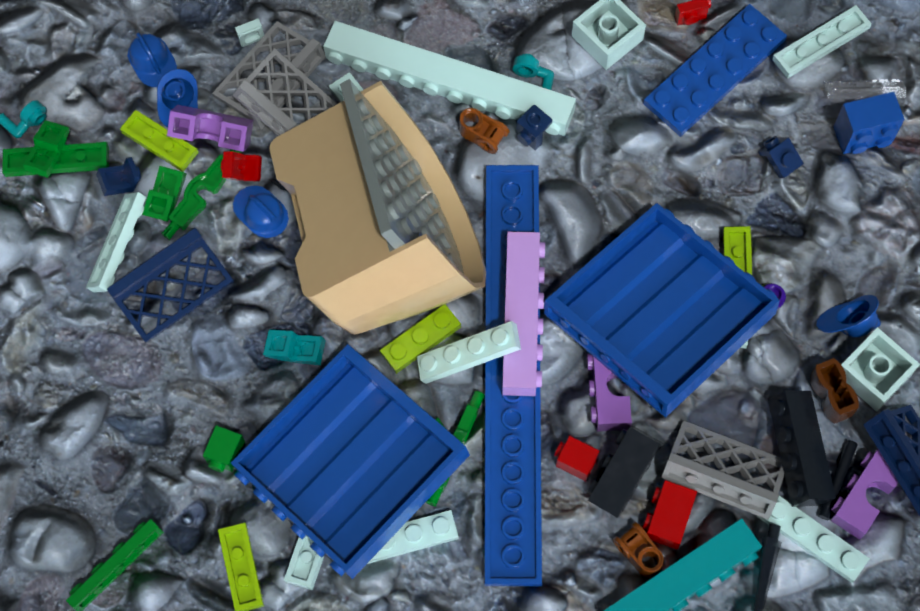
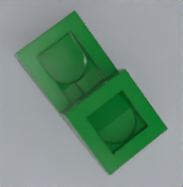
M45 120L33 138L35 144L33 149L23 162L24 171L48 178L64 148L70 131L69 127Z
M159 166L153 190L148 192L142 215L168 222L169 215L173 212L178 202L187 173Z

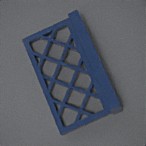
M194 228L107 288V291L144 342L147 343L229 286L234 280L203 240L198 230ZM202 247L207 254L206 265L191 263L192 254ZM210 259H211V261L214 263L215 266H209V265H210ZM175 265L185 266L184 280L169 278L170 269ZM190 267L205 269L203 283L188 281ZM209 270L218 271L225 278L218 285L206 284ZM154 280L164 282L162 296L147 294L148 284ZM168 283L183 285L181 299L166 297ZM187 285L202 288L201 295L197 300L184 299ZM142 288H144V289H143V293H139V292H138L139 290H141ZM205 288L211 289L205 293ZM131 296L142 297L140 311L128 310L123 302ZM146 298L161 300L158 314L143 312ZM164 302L180 303L178 313L174 316L162 315ZM183 304H189L183 309ZM132 315H138V322ZM142 317L158 318L156 328L146 335L141 328ZM161 319L167 320L161 324Z
M912 405L892 411L889 409L883 410L863 425L920 516V418ZM905 415H906V417L908 418V420L910 421V423H908L907 421H905ZM905 431L912 435V439L905 435Z

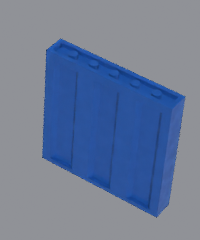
M656 203L545 300L544 314L666 418L776 315L780 300L774 292L765 289L756 282L750 273L744 272L737 267L731 258L723 256L718 252L712 243L699 237L689 225L683 224L675 218L669 209L663 208Z
M347 344L231 464L237 470L234 475L245 486L250 482L256 488L253 493L264 504L269 500L274 505L271 510L282 521L288 518L293 523L290 528L302 540L307 536L313 542L310 547L321 558L326 554L332 560L329 565L341 577L346 573L353 579L470 454L462 442Z

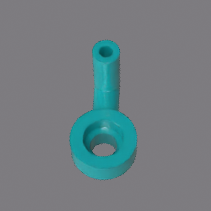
M522 54L514 59L513 72L526 78L541 77L543 78L542 88L552 90L554 72L552 70L539 66V61L531 54Z
M34 100L28 103L21 111V121L18 125L4 113L0 114V124L15 138H21L29 127L38 126L45 120L47 109L38 100Z

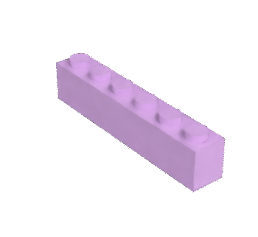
M508 232L505 323L513 321L517 324L521 350L504 355L503 395L536 396V387H542V371H537V361H542L543 344H537L538 335H543V318H538V309H544V293H539V283L544 284L545 267H539V258H545V242H540V232Z

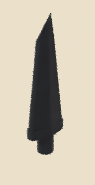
M769 524L768 535L763 536L754 611H762L765 606L779 549L782 544L778 540L781 529L779 525Z

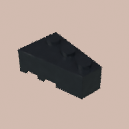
M635 426L630 427L628 431L625 429L621 431L615 444L619 445L614 455L608 454L601 467L605 470L600 480L595 478L587 491L591 494L588 499L589 502L616 518L621 516L643 475L649 469L655 454L663 445V442Z

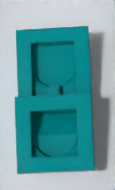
M269 330L263 355L287 362L321 365L326 340L322 336L297 335L294 331Z

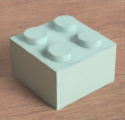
M599 0L573 21L572 37L607 70L643 41L646 24L621 0Z
M878 327L841 364L846 374V383L876 412L920 366L913 357Z

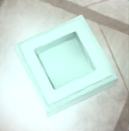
M259 18L235 27L241 47L255 43L264 36Z

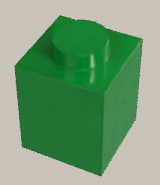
M215 426L203 454L204 459L209 463L208 467L222 473L224 469L233 472L234 466L231 462L241 453L245 440L241 434Z

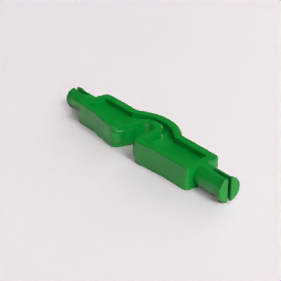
M232 149L230 150V151H233V152L242 153V151H237V150H232ZM222 154L216 158L205 173L199 174L187 185L183 200L169 215L170 224L161 233L167 240L170 241L179 228L185 230L206 208V201L198 194L200 190H207L212 194H217L225 183L226 178H222L221 171Z
M474 391L473 397L453 434L464 445L485 397L479 391ZM450 477L426 501L427 504L434 507L437 506L438 500L442 492H444Z

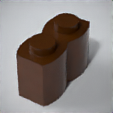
M835 358L817 364L810 375V382L814 392L822 399L825 415L834 424L851 418L859 408V401L853 388L846 383V374L842 365Z

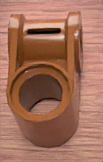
M467 108L460 115L459 132L461 136L480 146L488 153L496 154L498 151L497 146L503 137H507L510 133L508 127L502 122L492 119L475 108ZM468 121L475 122L477 125L469 127L465 123Z
M637 522L631 524L632 528L622 536L613 538V543L620 553L631 562L639 574L646 578H653L661 572L664 561L663 555L650 540L645 530ZM646 557H653L658 565L654 568H648L644 566L642 560Z

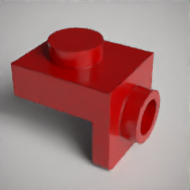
M692 0L677 4L674 16L677 26L682 24L691 25L699 20L706 19L708 9L711 8V0Z
M224 151L221 161L222 178L235 181H260L262 157L260 155H245L233 151Z

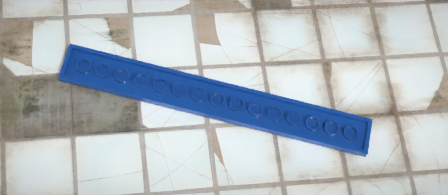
M486 165V330L505 324L508 232H539V165ZM538 309V318H540V309ZM538 335L537 344H540V335ZM504 356L485 362V586H542L540 387H536V396L503 395ZM537 361V371H540V361Z

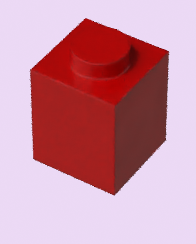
M569 436L566 443L560 442L554 454L558 458L556 467L587 481L598 459L600 450Z

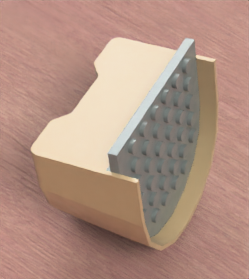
M348 79L340 84L344 101L276 137L270 144V153L276 179L291 194L302 245L295 257L302 292L333 323L350 334L356 335L413 317L484 288L486 268L475 231L455 186L433 147L416 123L382 81L360 92L353 82Z

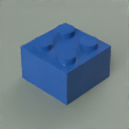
M890 92L844 103L833 128L843 154L851 152L859 154L866 151L867 148L876 146L884 148L892 144L905 119L895 93Z

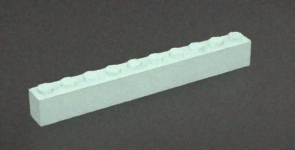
M334 21L323 46L326 59L334 64H345L358 72L366 71L375 74L383 80L391 79L397 81L407 88L415 87L432 96L440 95L446 97L453 103H464L479 111L486 110L495 113L502 119L510 118L517 121L533 105H536L552 118V124L545 130L551 135L559 134L565 136L575 111L576 98L338 21Z

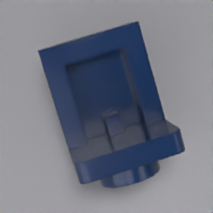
M533 105L516 121L518 140L524 146H530L536 151L542 145L543 132L552 124V118L539 107Z
M773 136L763 143V148L758 150L760 156H767L779 178L787 177L804 164L789 137Z
M132 157L126 158L123 165L99 168L96 173L104 196L134 192L141 178L139 167L135 166Z

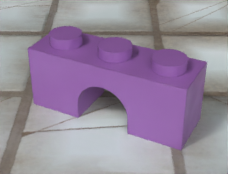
M177 105L170 111L167 136L188 141L199 138L210 139L219 142L218 147L244 152L250 145L254 120Z
M587 354V369L593 370V380H589V396H594L595 406L590 407L591 423H596L597 432L628 430L632 424L630 396H616L612 394L607 387V383L618 377L593 355Z
M878 449L874 454L870 451L866 454L860 466L864 467L863 471L859 476L856 474L852 476L845 487L850 490L845 499L840 496L831 509L835 513L831 522L859 540L867 533L880 512L867 501L866 489L874 487L889 494L898 484V480Z

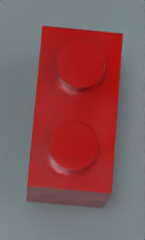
M666 480L662 488L656 487L651 502L656 504L654 513L647 514L643 529L648 530L647 535L651 541L678 550L697 491Z

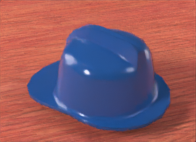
M136 33V38L128 49L127 56L129 62L143 84L157 88L164 74L170 70L177 69L175 59L161 38L152 34Z
M170 70L162 76L158 83L157 111L159 119L167 128L170 111L177 105L198 109L197 81L193 74L187 70Z
M255 185L240 190L234 198V213L257 236L263 238L276 237L287 227L289 220L288 211L264 187Z
M864 295L853 301L837 305L822 313L817 319L816 325L820 331L825 333L841 331L854 338L865 336L881 325L876 312L879 300L874 295Z

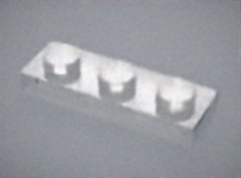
M901 79L823 81L822 91L830 101L844 102L845 99L861 100L894 92L896 98H906L907 87Z

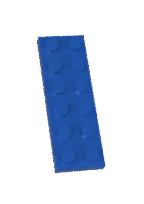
M749 4L644 99L643 104L681 137L786 41L787 35Z

